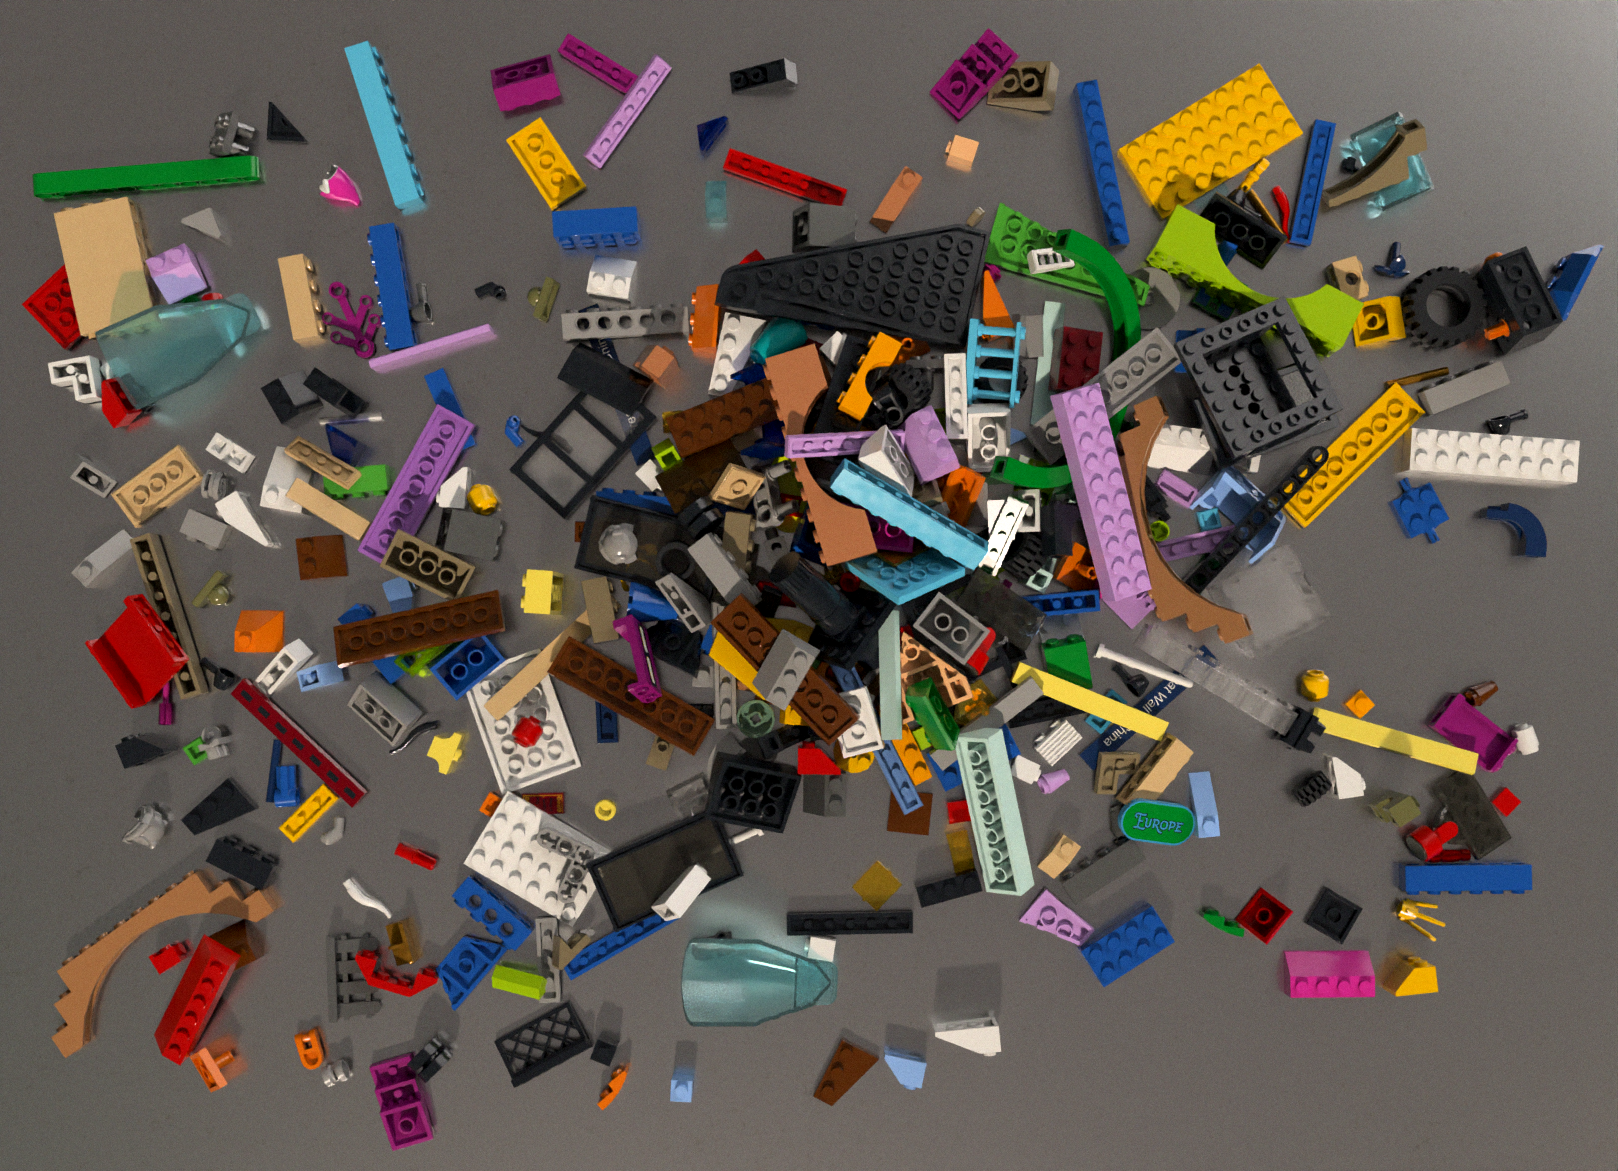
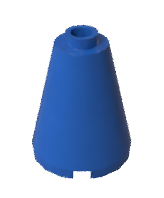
M636 582L630 583L626 616L632 614L640 623L677 619V612L661 591Z

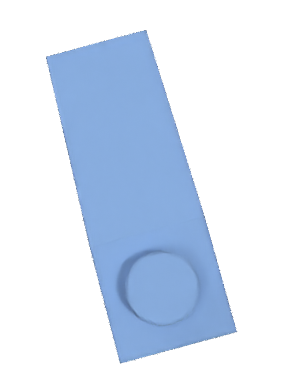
M1210 772L1188 773L1191 811L1194 814L1195 821L1194 836L1198 838L1220 836L1218 812Z

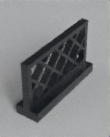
M570 1002L494 1041L512 1078L511 1083L514 1088L525 1084L593 1047L590 1039H587ZM567 1008L570 1014L568 1024L557 1020L560 1011ZM549 1020L553 1022L549 1033L539 1030L541 1021ZM556 1023L567 1026L563 1038L552 1035ZM570 1028L578 1031L581 1037L579 1040L573 1042L566 1039ZM526 1029L534 1032L531 1043L520 1040L522 1032ZM537 1033L548 1036L545 1048L534 1045ZM551 1038L562 1041L560 1049L556 1052L548 1049ZM508 1039L516 1042L512 1053L506 1052L501 1043ZM519 1043L530 1046L526 1058L515 1055ZM533 1048L543 1051L541 1060L537 1062L529 1059ZM514 1058L525 1061L522 1070L515 1073L512 1067Z

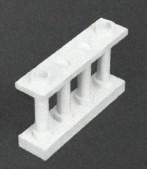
M966 353L944 354L946 436L952 444H963L968 439Z

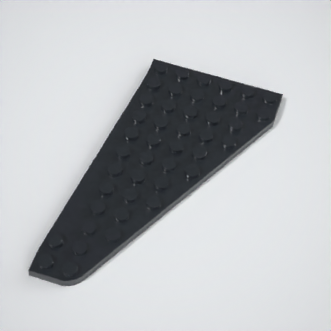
M953 224L733 265L726 269L721 276L714 305L735 311L877 334L882 332L890 336L908 337L965 349L970 319L973 316L991 232L963 224Z

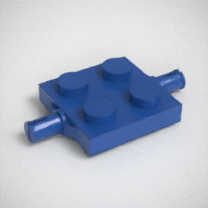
M1408 477L1400 480L1399 482L1405 492L1397 499L1391 501V504L1409 538L1427 533L1432 544L1440 541L1435 528L1449 520V517L1433 486L1428 482L1420 487L1412 488Z

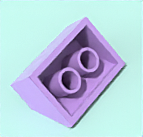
M932 405L912 413L897 428L905 431L904 450L921 485L960 468L958 459Z

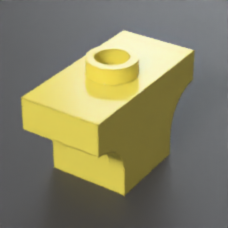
M457 731L450 738L440 735L434 736L427 756L434 758L438 762V772L446 775L451 772L454 762H458L463 750L460 748L466 734Z

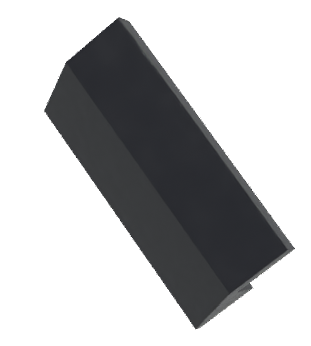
M581 342L572 350L557 377L561 381L630 417L639 409L644 395L654 382V380Z

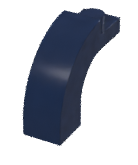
M1505 503L1501 504V507L1488 506V509L1480 510L1479 519L1503 521L1515 529L1518 535L1517 556L1546 557L1547 539L1544 528L1538 518L1528 509L1517 504Z

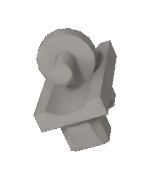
M216 726L204 728L202 739L206 743L198 745L199 751L206 750L209 761L230 755L226 745L231 742L230 737H221V731Z

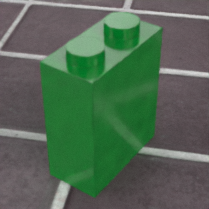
M1070 634L1063 639L1051 638L1044 643H1040L1046 673L1086 689L1093 688L1086 641L1082 635Z

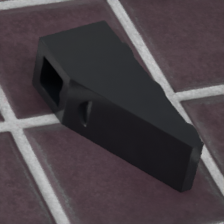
M783 58L730 72L731 91L733 94L775 90L797 85L796 64Z

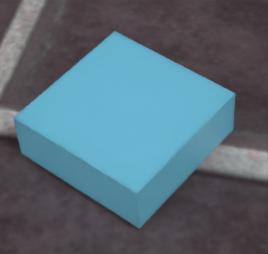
M1217 507L1196 512L1200 532L1222 528Z

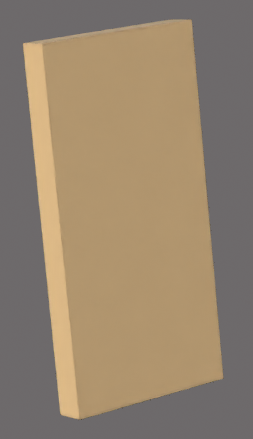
M177 445L111 495L134 527L138 528L201 482L203 475L181 445Z

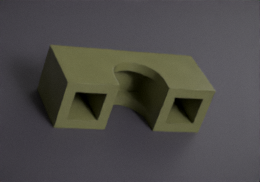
M1391 790L1369 803L1381 822L1388 823L1391 821L1397 827H1402L1422 814L1418 809L1420 804L1414 796Z

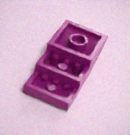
M988 28L975 44L972 43L959 60L956 59L931 89L930 93L958 119H961L999 81L1020 55Z
M411 1053L377 1062L369 1067L376 1086L374 1091L381 1108L380 1116L392 1151L434 1138L417 1071L414 1072L407 1065L413 1059Z

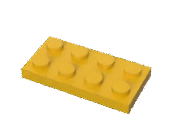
M541 117L506 139L551 210L559 207L587 188Z

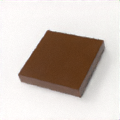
M891 790L887 831L929 836L933 793L917 792L923 806L904 815Z

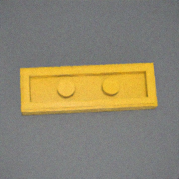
M323 783L279 829L293 843L296 842L339 797Z

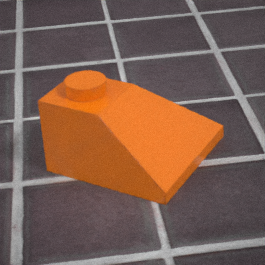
M241 610L235 628L234 652H280L284 647V611Z

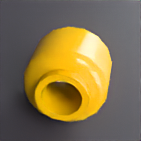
M473 485L466 497L472 511L482 516L491 514L496 509L495 506L498 502L493 490L488 485Z
M1308 670L1306 674L1302 675L1301 694L1307 697L1308 701L1319 702L1321 698H1325L1328 695L1329 678L1323 671Z

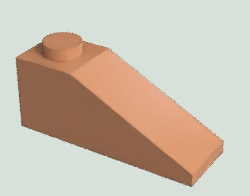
M905 166L869 223L887 234L921 185L923 177Z

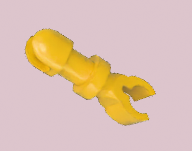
M1265 158L1258 161L1253 171L1248 172V177L1245 181L1241 182L1238 189L1241 190L1244 187L1243 191L1247 193L1253 182L1258 181L1259 175L1269 166L1270 162Z

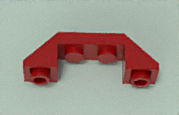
M363 949V951H358L355 956V960L368 985L403 996L411 997L436 984L439 978L433 969H419L413 985L404 978L396 980L390 978V975L384 972L374 973L379 957L375 956L373 951Z

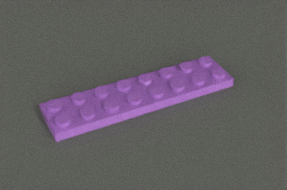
M437 404L357 551L381 564L398 528L415 536L433 504L437 492L445 482L476 426L475 424Z

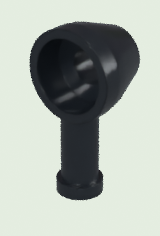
M1234 189L1227 195L1228 199L1257 218H1260L1261 213L1245 205L1246 193L1244 191Z
M1522 409L1520 412L1491 418L1488 420L1489 426L1494 434L1506 435L1510 432L1512 422L1528 419V412Z
M206 656L199 663L202 667L215 674L213 685L219 690L225 691L237 679L235 673L217 666Z
M1119 662L1112 670L1116 671L1125 681L1126 687L1134 696L1141 697L1149 685L1148 679L1142 674L1132 677Z

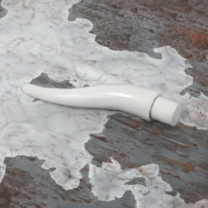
M351 879L343 883L347 892L354 900L362 905L376 908L383 912L387 918H391V914L384 906L363 895Z

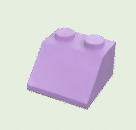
M184 243L146 260L151 276L168 304L175 303L208 288L194 252Z

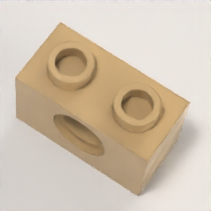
M1357 256L1332 262L1327 266L1334 288L1356 300H1361L1368 296V283L1363 279V267L1361 262L1357 260ZM1346 276H1350L1353 279V285H1349L1346 282Z

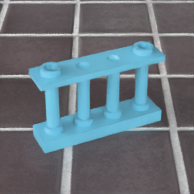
M970 319L966 360L967 404H973V400H977V398L1010 401L1009 408H1014L1015 403H1019L1020 391H1017L1020 346L1021 339L1025 340L1026 327H1022L1023 322H1017L1016 328L984 326V324L980 323V319ZM985 334L1015 337V349L982 347V345H978L979 336ZM981 356L1014 358L1013 371L981 369L980 366H976L977 358H981ZM979 377L1012 379L1011 392L978 390V387H975V379H979Z

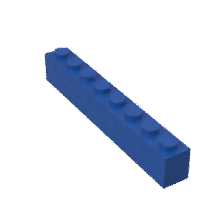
M1096 79L1076 83L1073 93L1104 247L1107 251L1126 248L1130 240L1098 82Z

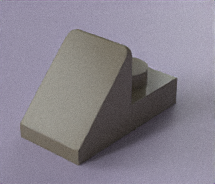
M579 932L573 934L568 939V944H566L561 937L554 935L552 966L562 970L591 939L587 934Z

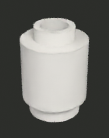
M1527 722L1515 725V729L1511 732L1513 737L1519 740L1516 744L1518 751H1521L1522 755L1537 752L1539 750V742L1533 725H1528Z

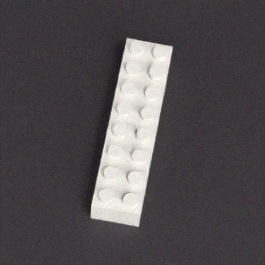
M1410 428L1404 432L1401 472L1572 484L1577 483L1580 441Z

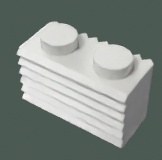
M1056 719L1049 726L1051 730L1046 735L1042 733L1034 740L1036 744L1033 748L1050 766H1053L1083 738L1066 719H1061V721Z

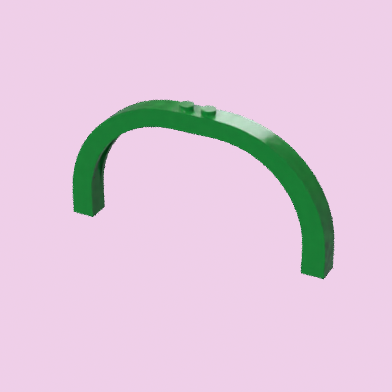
M1073 229L1057 230L1052 251L1084 267L1097 281L1107 299L1114 326L1113 362L1141 340L1139 310L1131 284L1116 259L1098 242ZM1128 405L1109 419L1114 441L1122 426ZM995 456L990 477L1005 483L1032 488H1053L1072 482L1066 457L1052 465L1035 467L1010 457Z

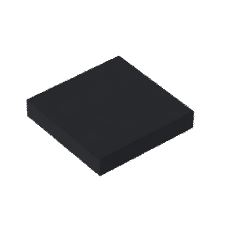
M1324 887L1304 923L1336 942L1343 944L1363 908L1331 889Z

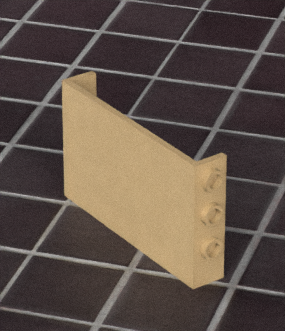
M129 197L118 199L105 198L101 200V203H84L79 208L67 207L62 208L61 212L54 213L80 334L89 338V340L101 339L102 335L105 334L119 335L122 334V330H140L144 325L161 322L151 273L146 263L147 255L135 201Z

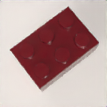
M1067 326L1055 329L1048 391L1061 393L1081 387L1099 373L1103 332Z

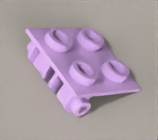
M1147 591L1116 602L1104 601L1131 629L1156 607L1154 599L1150 598Z

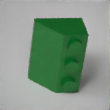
M930 677L908 686L905 695L906 703L909 707L913 708L917 723L923 726L927 741L931 742L935 749L955 750L960 729L932 678Z

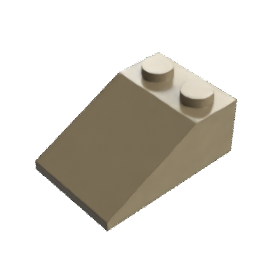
M1052 61L1014 62L1008 71L989 90L987 103L1032 111L1054 110L1059 69Z

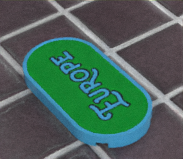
M1136 798L1131 800L1128 805L1125 804L1118 815V826L1121 832L1127 838L1135 841L1172 846L1180 845L1190 838L1195 828L1194 814L1189 808L1179 803Z

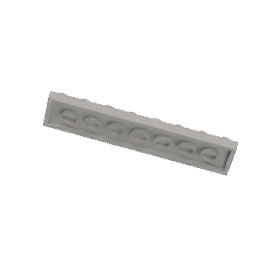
M1157 327L1083 386L1099 383L1109 420L1179 365L1181 360L1172 344ZM1053 409L1024 432L1049 465H1052L1065 454Z

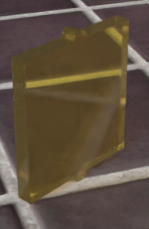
M876 861L852 888L862 897L863 901H867L878 911L902 884L892 875L890 870H886Z

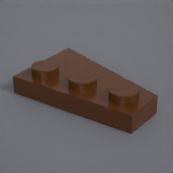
M841 1039L813 1097L833 1106L879 1060V1057Z

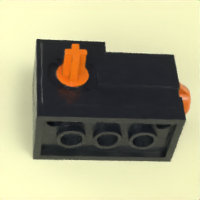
M1527 246L1504 255L1497 252L1485 258L1482 268L1473 277L1479 281L1477 284L1478 288H1483L1485 292L1482 298L1487 299V306L1485 308L1489 314L1487 320L1491 327L1484 329L1485 338H1488V340L1497 338L1504 355L1543 341L1563 322V319Z

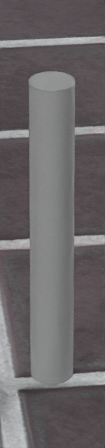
M383 412L358 414L355 419L349 415L319 418L320 426L383 420Z

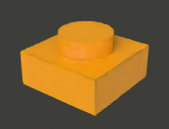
M1360 689L1343 703L1357 719H1361L1375 706Z

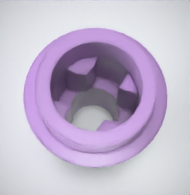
M1062 769L1040 775L1037 784L1043 794H1051L1066 783V781H1069L1070 778L1067 771Z

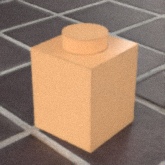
M955 135L953 141L949 140L946 152L949 153L947 160L971 167L979 142Z

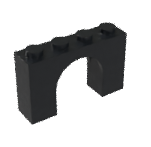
M1050 501L1049 505L1040 507L1042 558L1060 559L1073 556L1072 527L1076 520L1083 523L1078 503L1072 502L1063 505L1061 501Z

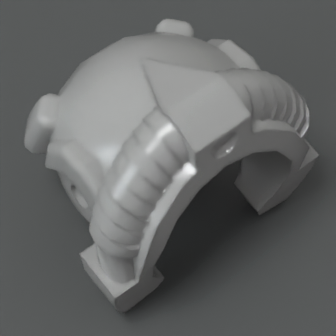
M629 523L612 524L603 531L598 541L599 552L607 561L617 565L619 563L629 564L637 560L635 553L638 543L635 535L632 533L634 525Z
M150 805L140 806L134 815L139 820L124 834L121 841L131 844L134 840L139 844L149 845V848L153 849L162 838L167 821L163 820L162 815Z

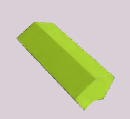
M500 965L495 966L492 975L493 988L538 1000L546 992L545 986L548 980L544 977Z

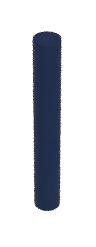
M273 739L266 802L274 803V793L277 784L276 767L279 766L282 745L279 739Z

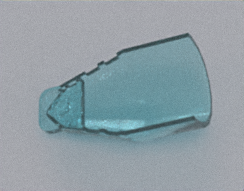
M238 293L225 299L155 305L96 331L95 336L120 387L133 408L137 411L196 384L245 337L256 333L260 328L261 322L249 298L244 294Z
M693 938L690 939L686 947L682 965L681 995L684 1014L687 1022L693 1027H755L789 1013H795L815 1005H829L833 1003L837 997L838 971L837 967L831 962L815 961L759 939Z

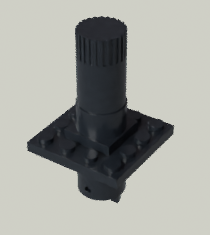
M792 551L783 555L771 569L769 578L777 588L816 624L808 641V644L820 650L816 660L849 671L852 670L856 663H859L867 671L878 669V631L897 604L882 593L858 588L855 592H846L842 588L838 590L798 552Z

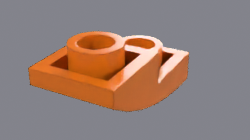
M627 1066L622 1070L619 1067L610 1074L611 1079L608 1085L612 1089L606 1088L599 1095L600 1099L597 1103L602 1111L619 1093L629 1070Z

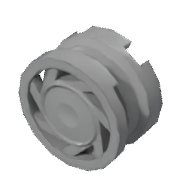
M208 469L202 479V497L208 499L213 497L214 500H222L228 486V479H225L228 476L227 473L221 471L216 473L215 470Z

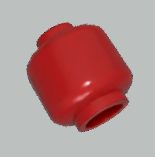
M531 715L529 718L521 717L512 730L513 741L524 748L535 746L543 734V728L540 726L541 721Z

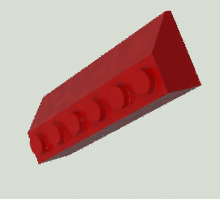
M205 934L202 936L154 1034L162 1056L178 1065H181L193 1053L241 955Z

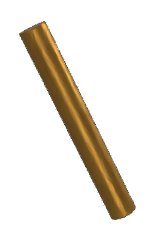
M1252 189L1246 193L1266 223L1286 236L1255 191Z
M1446 366L1386 381V388H1390L1395 382L1399 386H1404L1449 375V369Z

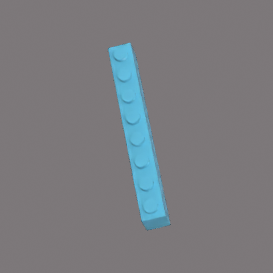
M365 41L344 48L395 206L402 210L423 203L421 196L424 195L421 184H417L415 176H418L414 163H410L409 157L412 155L408 144L404 145L402 137H405L402 125L397 123L398 111L395 105H391L389 98H392V93L389 86H385L383 79L386 78L383 67L378 65L377 59L380 56L376 46L372 47L369 41Z
M844 458L830 478V488L836 494L849 498L857 506H863L872 515L882 517L890 525L897 526L904 530L907 535L915 536L922 540L926 546L934 547L942 555L953 558L963 567L975 570L988 554V541Z

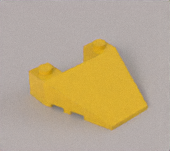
M765 617L779 632L785 629L808 643L813 627L790 618ZM717 630L708 655L755 695L765 700L752 684L758 672Z

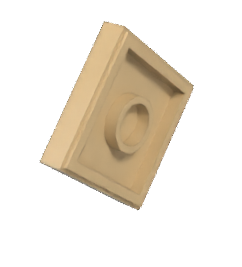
M729 463L710 492L709 498L711 501L745 510L766 477L761 472Z

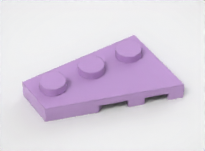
M1047 888L1044 889L1019 918L1020 922L1028 923L1037 927V929L1048 931L1057 935V937L1080 946L1095 931L1089 923Z

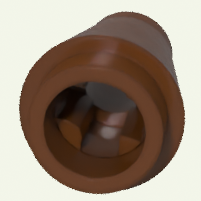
M1490 680L1489 682L1470 687L1465 692V698L1473 707L1481 706L1498 691V686L1494 681Z

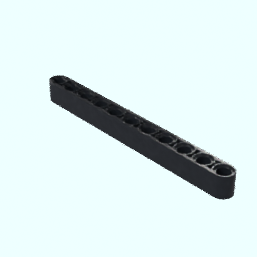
M1323 446L1310 447L1182 581L1196 593L1200 594L1327 462L1329 458L1328 450ZM1319 449L1322 452V458L1316 462L1312 455L1315 450ZM1301 465L1307 468V474L1304 477H1300L1297 472ZM1289 480L1292 483V490L1286 493L1282 486L1284 482ZM1272 496H1275L1278 501L1274 508H1270L1267 503L1268 499ZM1256 512H1261L1263 515L1260 523H1254L1253 515ZM1242 527L1247 528V537L1240 539L1238 537V530ZM1226 543H1232L1233 551L1230 554L1223 552V546ZM1212 558H1217L1219 562L1218 567L1215 569L1208 567V562ZM1199 573L1203 574L1204 581L1201 584H1195L1193 581L1194 576Z

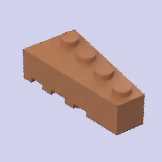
M647 345L632 365L664 389L668 387L680 370L679 362L676 361L674 352L664 345L662 348L658 345Z

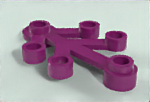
M333 282L329 286V294L338 300L347 321L335 317L330 312L322 315V321L328 326L335 325L353 332L356 340L345 337L339 331L332 332L330 339L335 344H344L354 348V352L359 357L368 358L375 351L372 338L376 328L381 325L380 316L371 314L368 317L369 325L365 334L363 335L361 331L367 310L373 306V299L368 295L361 296L359 300L360 306L356 316H354L346 298V286L341 282ZM338 288H342V293L340 295H336V290ZM366 298H369L370 300L368 305L363 304V301ZM330 315L332 317V320L330 322H326V317ZM374 317H378L376 324L372 323ZM337 334L340 335L339 341L334 340V336ZM364 344L368 345V349L366 351H362L361 349Z

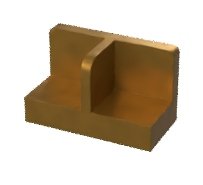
M405 919L386 925L391 944L388 946V949L393 951L396 965L401 966L407 963H415L419 958L408 920Z

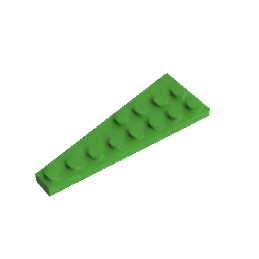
M999 204L988 243L985 264H993L999 268L1105 296L1094 277L1075 261L1073 267L1030 274L1027 254L1031 250L1052 248L1057 233L1044 228L1038 222L1028 219L1020 212L1005 206V204ZM1053 254L1054 263H1057L1056 256ZM1061 255L1062 262H1065V257ZM1044 256V258H1045V263H1046V265H1047V264H1048L1047 256ZM1125 273L1133 289L1137 305L1144 307L1150 285Z

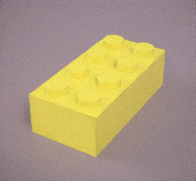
M527 569V574H523L522 586L526 587L525 595L521 597V608H524V613L561 615L564 574L555 571Z

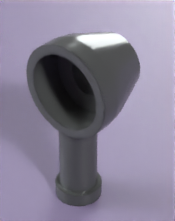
M417 283L416 289L419 302L410 308V316L414 321L428 322L432 320V310L427 302L426 283Z

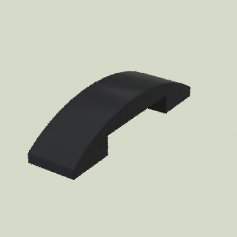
M787 724L756 740L766 759L810 738L808 734V726Z

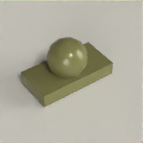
M546 276L543 287H533L527 294L528 302L535 307L533 316L543 322L548 321L560 283L553 278Z
M216 570L192 600V604L197 608H204L209 601L216 606L225 604L228 601L229 592L222 585L230 575L225 571Z

